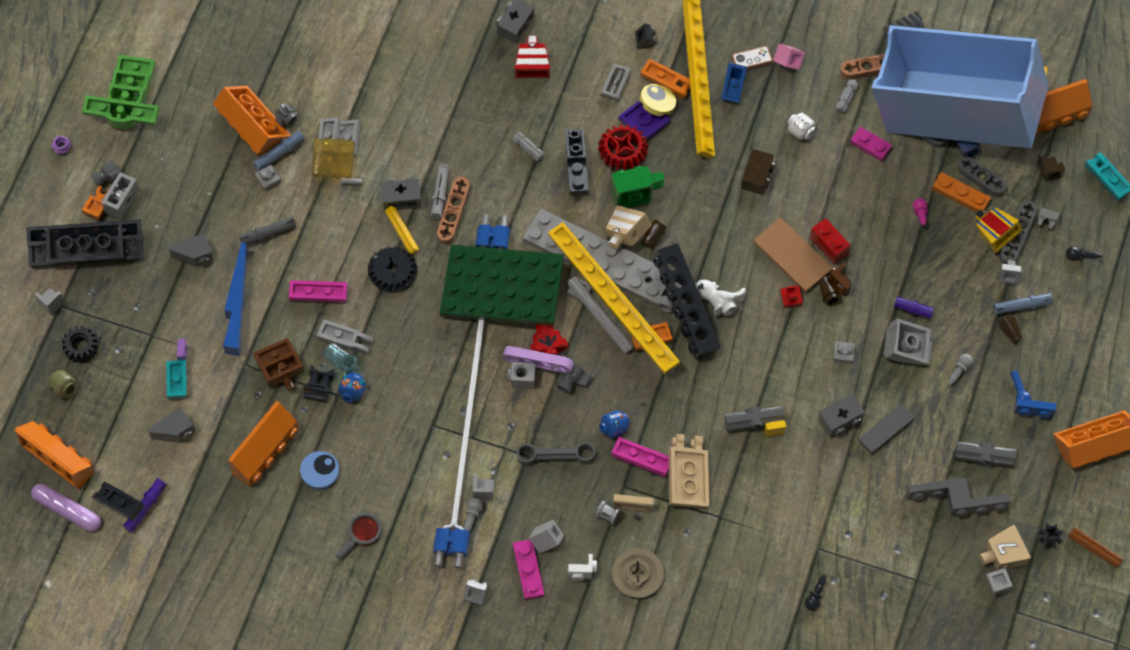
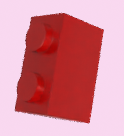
M826 218L811 228L809 239L834 265L849 254L851 244Z

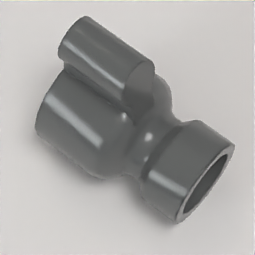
M111 160L101 167L100 172L91 174V177L97 186H102L105 184V181L113 182L121 171L115 162Z
M574 363L571 373H562L563 378L558 381L556 387L562 392L569 394L573 388V383L587 387L592 376Z

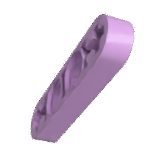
M506 346L502 355L506 361L511 363H534L536 368L567 374L571 373L574 362L567 357L512 346Z

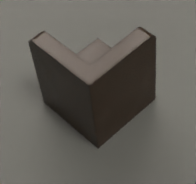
M1044 154L1039 155L1037 164L1044 181L1063 176L1065 170L1063 162L1057 163L1055 157L1046 159Z

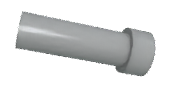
M341 177V185H362V179Z

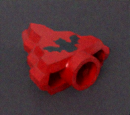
M535 325L536 333L533 335V344L530 345V350L559 356L560 352L569 348L566 338L561 337L560 332L553 329V326Z

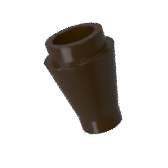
M655 219L651 222L652 226L646 231L641 241L649 249L666 233L667 227Z
M829 277L821 278L818 283L820 285L822 301L827 306L837 304L840 301L839 291L832 284Z
M1012 314L998 321L1000 324L999 328L1009 337L1013 344L1023 339L1016 318Z

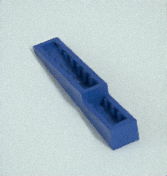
M242 242L224 309L225 316L230 321L223 348L225 354L240 356L248 255L246 243Z

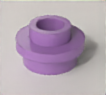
M64 136L56 137L52 142L54 152L57 154L67 153L71 148L70 140Z

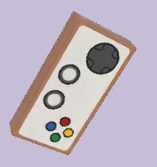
M767 46L732 54L734 64L747 66V70L770 65L773 62Z

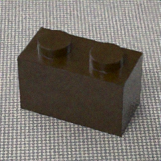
M752 149L742 178L741 189L760 195L763 194L764 188L768 189L771 178H768L769 173H773L776 163L773 162V154Z

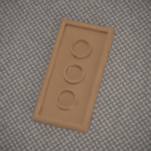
M781 217L753 240V243L804 293L813 288L821 278L826 277L833 268Z

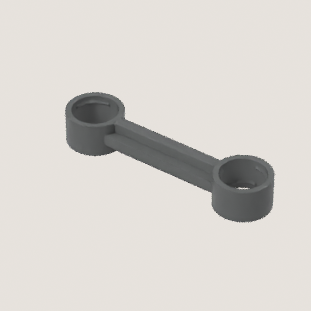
M587 442L579 444L577 448L535 449L533 445L526 443L517 449V460L523 466H530L536 460H577L580 464L588 465L595 459V448ZM581 449H589L592 452V456L584 459L578 455V452ZM523 450H530L534 453V456L529 460H524L520 457V453Z

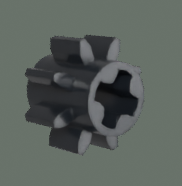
M1046 523L1045 529L1040 528L1038 532L1042 535L1038 541L1043 542L1044 548L1052 546L1055 549L1056 542L1061 544L1063 540L1060 537L1063 531H1059L1057 524L1050 526Z

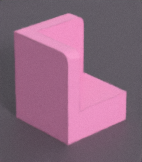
M779 44L774 61L783 66L800 70L805 52L794 47Z

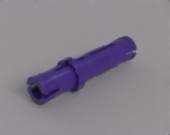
M156 478L150 489L144 492V497L141 500L144 504L143 509L133 521L127 519L122 525L127 531L133 533L153 504L157 503V498L167 486L164 481Z

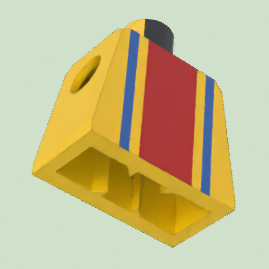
M993 208L989 213L980 210L975 216L978 220L976 226L980 236L995 254L1022 231L1018 219L998 208Z

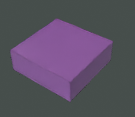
M178 339L177 359L186 360L187 363L188 347L185 339Z

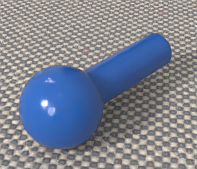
M1018 371L1010 372L1017 391L1016 401L1017 398L1031 400L1030 394L1024 390Z

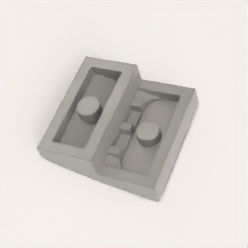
M338 117L321 119L317 153L333 156H357L360 131L359 120L340 121Z

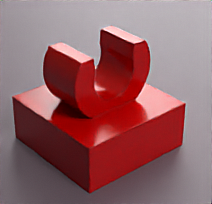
M793 285L780 288L783 309L802 306L803 302L799 286Z

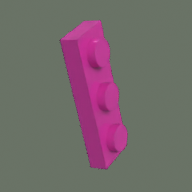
M290 280L289 301L346 303L348 284L347 282Z
M618 437L611 452L612 457L666 477L669 470V456Z
M530 540L514 542L513 549L524 600L544 597L534 545Z

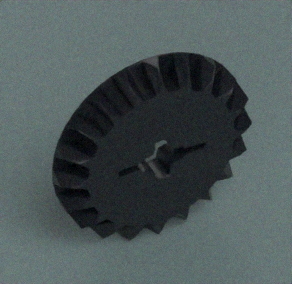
M397 246L381 248L380 251L374 253L368 264V276L371 282L377 288L387 292H397L407 288L412 284L417 274L415 258L404 248L401 249ZM390 261H392V265H394V267H398V268H395V271H394V276H395V277H393V274H392L391 270L389 269V268H390V265H391V264H390Z

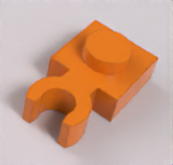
M98 186L96 189V197L90 195L82 209L83 214L100 220L104 213L101 202L107 194H101L103 191L102 186Z

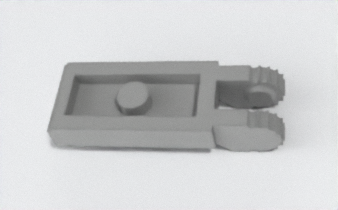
M323 320L317 334V339L350 350L354 349L362 354H368L369 348L356 343L357 339L371 344L373 341L371 336L361 333L359 330L327 320Z

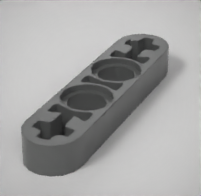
M1032 201L1023 202L1015 218L1019 222L1025 223L1027 227L1022 229L1016 236L1020 240V244L1014 245L1009 242L1002 248L999 257L1002 264H1007L1008 260L1016 261L1037 212V206ZM1030 208L1028 216L1025 217L1024 214L1026 209ZM1009 249L1013 250L1010 259H1006Z

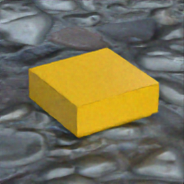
M785 421L766 423L765 437L785 434Z

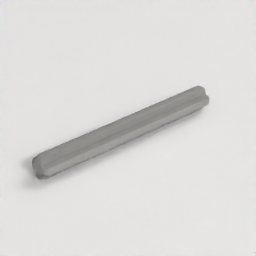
M576 277L571 278L568 281L569 287L623 352H630L633 349L631 342Z

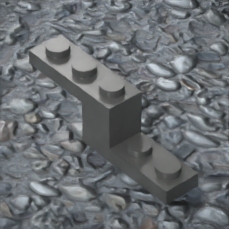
M966 477L909 485L906 491L907 500L913 499L914 501L923 500L925 497L940 498L946 495L950 515L965 517L971 513L981 515L992 510L1002 512L1009 508L1011 503L1010 494L971 499Z

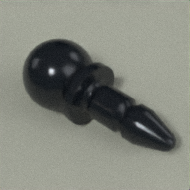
M1070 246L1066 250V257L1070 261L1102 257L1100 253L1084 251V248L1079 249L1076 246Z
M825 574L818 579L814 592L810 591V595L805 598L804 604L808 610L814 611L820 606V599L823 597L820 593L826 583Z

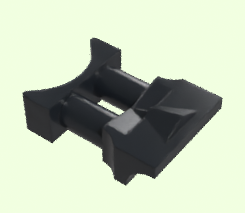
M311 365L309 370L311 378L304 387L303 398L327 402L329 397L328 385L329 381L334 379V369L321 372ZM318 378H322L321 384L317 383Z

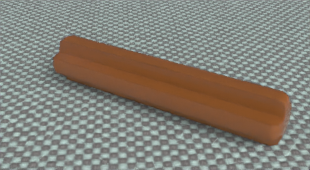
M1074 527L1070 531L1069 538L1115 568L1119 567L1123 560L1122 557Z

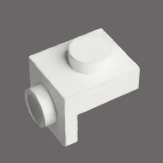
M589 554L588 565L569 564L568 578H572L574 581L592 579V572H596L597 560H593V554Z

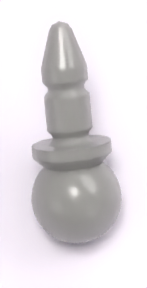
M962 354L959 356L958 363L955 364L956 369L950 376L949 385L955 383L962 372L966 373L967 369L973 365L971 355Z
M472 498L468 501V510H466L468 516L464 530L470 531L472 529L475 517H479V512L483 509V503L479 498Z

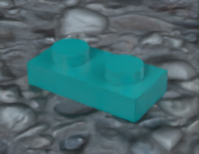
M186 360L166 361L168 400L187 398Z

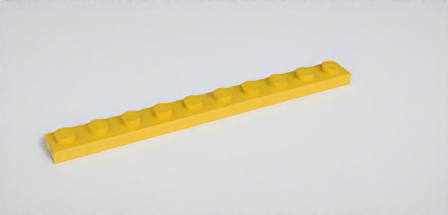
M682 0L696 151L698 155L711 159L715 157L701 4L700 0Z
M564 222L548 232L550 239L661 372L665 375L680 364L678 358Z

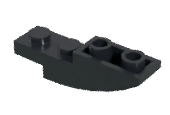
M584 129L565 130L570 196L589 195Z

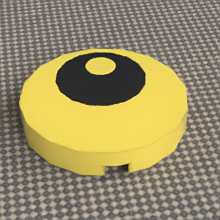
M650 84L641 91L640 103L642 101L643 108L649 113L663 116V114H671L676 106L675 95L666 87Z

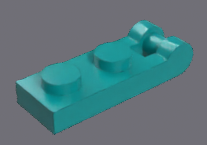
M1099 152L1094 156V159H1089L1084 163L1086 169L1098 178L1117 201L1130 194V183L1102 153Z

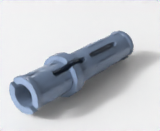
M298 130L289 138L281 140L280 144L259 159L253 161L256 169L260 171L282 155L293 151L292 149L305 141L303 134Z
M1051 293L1037 296L1032 294L1027 298L994 303V308H996L994 311L996 315L1029 308L1034 310L1039 306L1052 305L1053 300H1050L1052 295Z

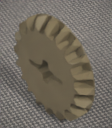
M638 548L627 550L614 562L612 568L613 582L622 594H626L630 598H646L660 588L664 577L663 565L659 558L648 550ZM637 564L639 565L640 573L644 574L640 575L639 583H637L636 575H632L637 570Z

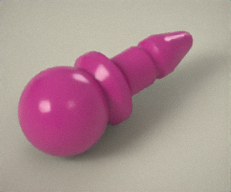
M918 198L913 202L912 206L915 215L919 218V222L922 226H925L928 205L926 200Z

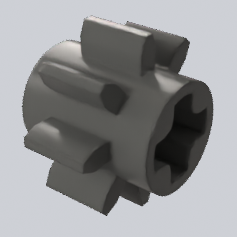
M287 104L280 105L275 110V121L280 126L285 125L289 127L293 125L297 120V109L292 104L289 106Z

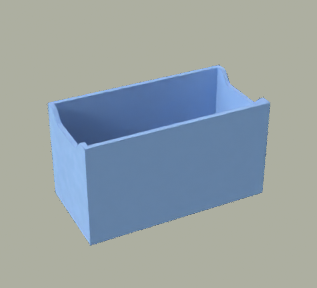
M890 25L887 49L879 76L873 81L872 91L887 133L1032 148L1049 85L1037 39Z

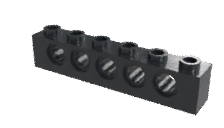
M679 244L657 249L653 255V263L659 269L661 283L665 285L667 298L674 306V315L680 321L681 332L688 341L690 354L694 356L695 360L715 354L721 347ZM667 264L672 265L675 270L669 269ZM674 282H679L681 287H677ZM681 299L687 300L689 305L683 304ZM688 316H692L696 322H691ZM695 334H700L703 340H699Z

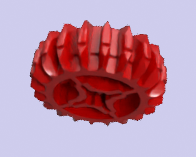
M621 123L619 128L613 125L612 130L607 128L606 133H602L599 140L598 152L600 153V158L604 159V165L609 164L610 170L613 167H616V171H619L620 168L624 171H627V168L633 169L634 166H640L641 162L644 163L645 157L648 155L647 138L643 136L642 130L637 132L636 126L631 129L629 124L623 127ZM631 141H633L637 145L638 150H636L634 146L631 145ZM608 146L612 147V149L615 151V155L611 153Z

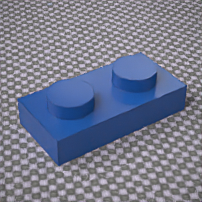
M1018 398L1014 407V413L1021 416H1039L1042 419L1053 418L1056 411V403Z

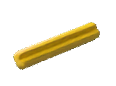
M389 206L385 210L386 215L407 251L412 255L419 251L417 244L396 208Z

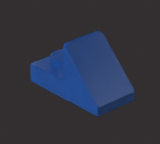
M729 62L721 99L740 102L747 66Z

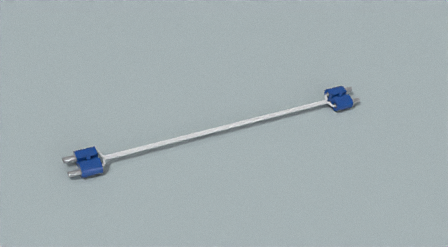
M484 214L482 224L477 229L475 247L508 249L510 228L507 227L508 216H502L501 225L491 227V225H488L490 216ZM479 320L452 521L450 525L437 528L435 532L433 553L436 554V567H442L443 556L451 554L456 557L455 568L460 569L462 567V559L467 556L470 532L457 525L484 320ZM454 525L458 529L450 530V527Z

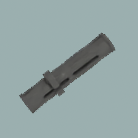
M293 216L261 228L256 227L253 231L239 235V238L246 245L256 241L261 242L264 238L296 228V223L293 221Z

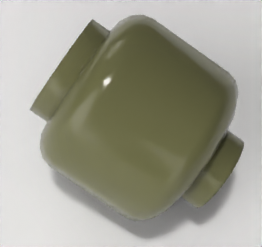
M64 370L52 373L47 384L49 391L61 399L71 397L75 393L77 385L76 379Z

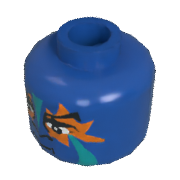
M357 373L343 376L338 392L344 401L351 403L361 399L366 388L364 378Z

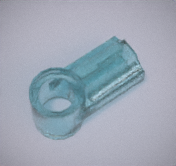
M334 343L329 344L325 348L322 356L340 369L343 375L359 373L358 361L354 355L348 354ZM348 364H353L350 368L346 367Z

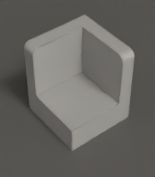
M51 288L42 296L38 292L34 294L37 304L50 315L65 303L62 294L59 291L54 292Z
M474 474L473 498H479L482 501H493L494 480L478 479V474Z
M551 520L535 527L529 539L537 551L542 553L558 546L564 534L555 521Z

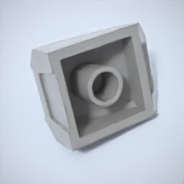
M898 318L895 319L886 330L884 356L899 362L929 365L933 346L932 330Z

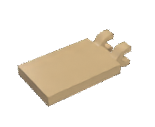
M676 434V438H672L673 447L668 449L669 505L704 509L709 507L708 450H702L703 436H694V439L690 440L691 448L684 447V434Z

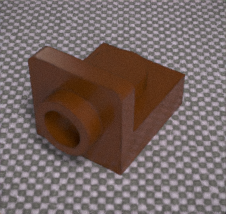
M845 263L833 267L829 277L832 284L843 297L850 293L852 285L849 278L843 275L847 267Z

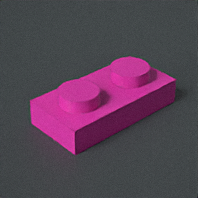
M861 126L850 141V144L881 162L892 147L890 143Z

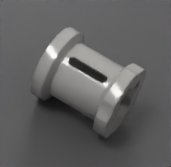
M603 500L595 516L602 517L610 521L611 525H614L621 509H615L607 505Z

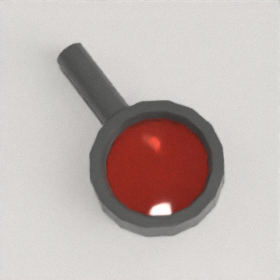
M365 512L354 516L348 526L350 540L336 553L337 558L342 560L356 544L365 547L375 544L382 533L380 520L375 515Z

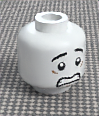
M804 113L793 114L787 122L789 124L788 132L798 140H808L816 129L814 127L815 122Z

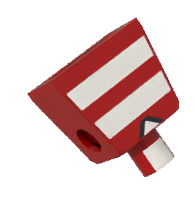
M528 36L527 43L519 44L515 64V78H550V64L546 45L538 43L536 36Z

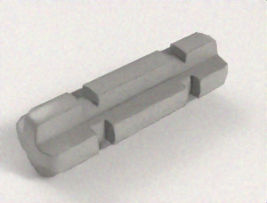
M848 80L839 98L840 101L835 106L838 112L846 111L858 86L855 80Z
M517 132L513 136V141L516 144H520V147L529 155H533L532 158L536 161H540L543 158L544 153L539 148L536 149L537 146L529 139L524 138L522 133Z

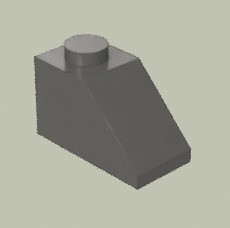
M204 233L168 246L171 258L195 267L199 265L204 266L213 261L212 252Z
M178 408L148 428V432L153 440L180 443L183 440L190 439L193 433H195L193 423L183 410Z

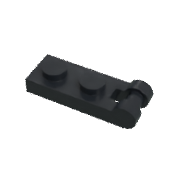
M105 481L101 484V489L92 495V498L97 503L105 505L131 521L135 519L144 507L141 501Z

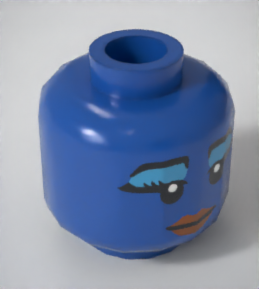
M615 410L601 417L599 428L602 434L609 438H615L625 434L630 423L625 413Z

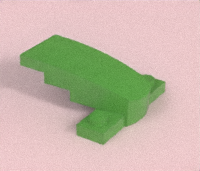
M119 55L116 69L113 72L112 84L110 83L108 98L85 95L82 114L106 118L107 123L117 129L134 128L136 123L156 126L159 106L144 104L153 77L155 60Z

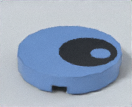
M313 452L306 456L301 463V478L312 489H327L339 477L338 461L327 452Z

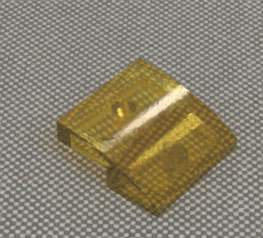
M315 139L312 175L352 178L355 142L342 139Z

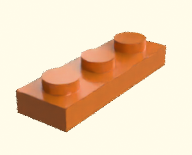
M942 172L932 186L933 191L975 212L985 210L991 199L990 196Z

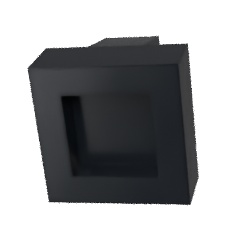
M644 23L635 31L637 48L644 49L646 46L653 47L657 44V40L652 38L656 34V30L651 29V24Z

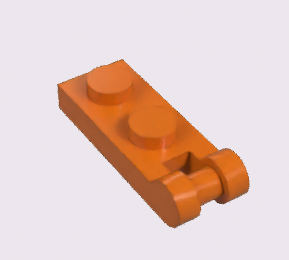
M650 58L640 72L641 77L666 87L681 99H685L688 89H691L689 78Z

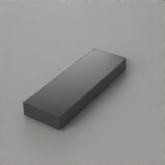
M900 404L858 439V442L872 455L910 424L915 417Z

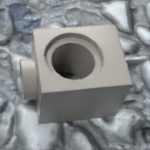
M512 362V369H508L507 381H511V388L534 389V363ZM520 373H523V374H525L526 376L523 377V378H520V377H518L517 375L520 374Z

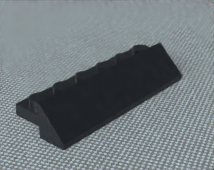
M141 219L26 227L29 267L144 260V237Z

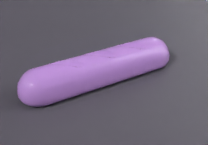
M37 484L32 488V498L46 508L86 531L94 532L100 528L101 518L96 513L45 484Z

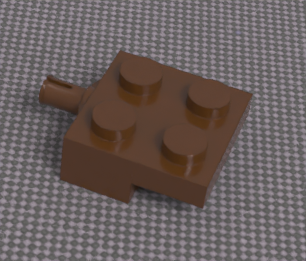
M288 338L253 353V357L269 388L279 383H285L288 392H291V388L292 390L296 388L291 379L304 373V368Z

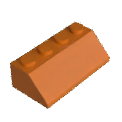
M1086 79L1046 93L1036 134L1044 130L1050 131L1056 126L1067 125L1073 120H1082L1089 116L1092 102Z
M248 86L224 87L213 102L218 112L227 119L229 125L235 128L240 137L250 145L251 150L256 154H265L280 144L281 140L292 136L284 126H280L275 121V116Z
M278 401L274 403L228 459L232 475L249 487L259 482L263 471L272 466L278 453L281 454L285 450L286 443L290 438L293 439L298 433L297 420Z
M1121 411L1054 433V439L1064 461L1072 468H1080L1084 464L1098 462L1102 458L1116 456L1120 452L1130 450V415L1126 411Z
M31 421L14 430L20 445L76 489L79 490L94 474L93 464L89 459L78 456V452L72 446H65L63 440L57 435L52 436L48 433L49 430L40 423L38 425Z

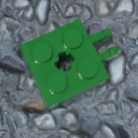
M637 166L631 170H619L612 174L611 194L615 207L618 205L631 208L650 203L652 191L664 187V173H650L648 166Z

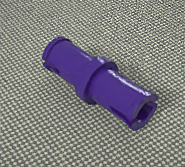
M897 296L894 303V308H899L910 312L911 315L917 314L931 319L934 307L920 304L917 300L904 299L900 296Z

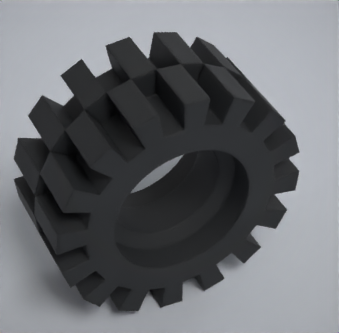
M74 326L75 330L68 329L69 334L65 332V338H62V348L65 356L69 360L72 359L74 363L77 360L79 363H82V360L89 362L88 358L93 359V354L98 352V342L94 332H91L88 327L85 329L84 326H81V329H78V326ZM78 339L87 341V346L82 350H75L73 348V343Z

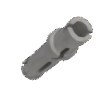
M443 164L437 167L435 190L431 198L432 210L430 215L433 219L442 218L443 205L446 203L445 191L449 166Z

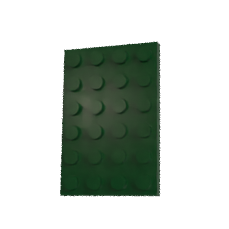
M451 245L440 316L554 326L564 254Z

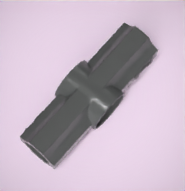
M782 406L765 409L750 407L744 412L724 415L727 432L745 429L752 432L759 431L765 427L766 423L785 421Z
M957 441L955 459L976 462L977 465L982 467H990L992 465L1014 467L1015 449L995 447L994 444L989 442L972 444Z

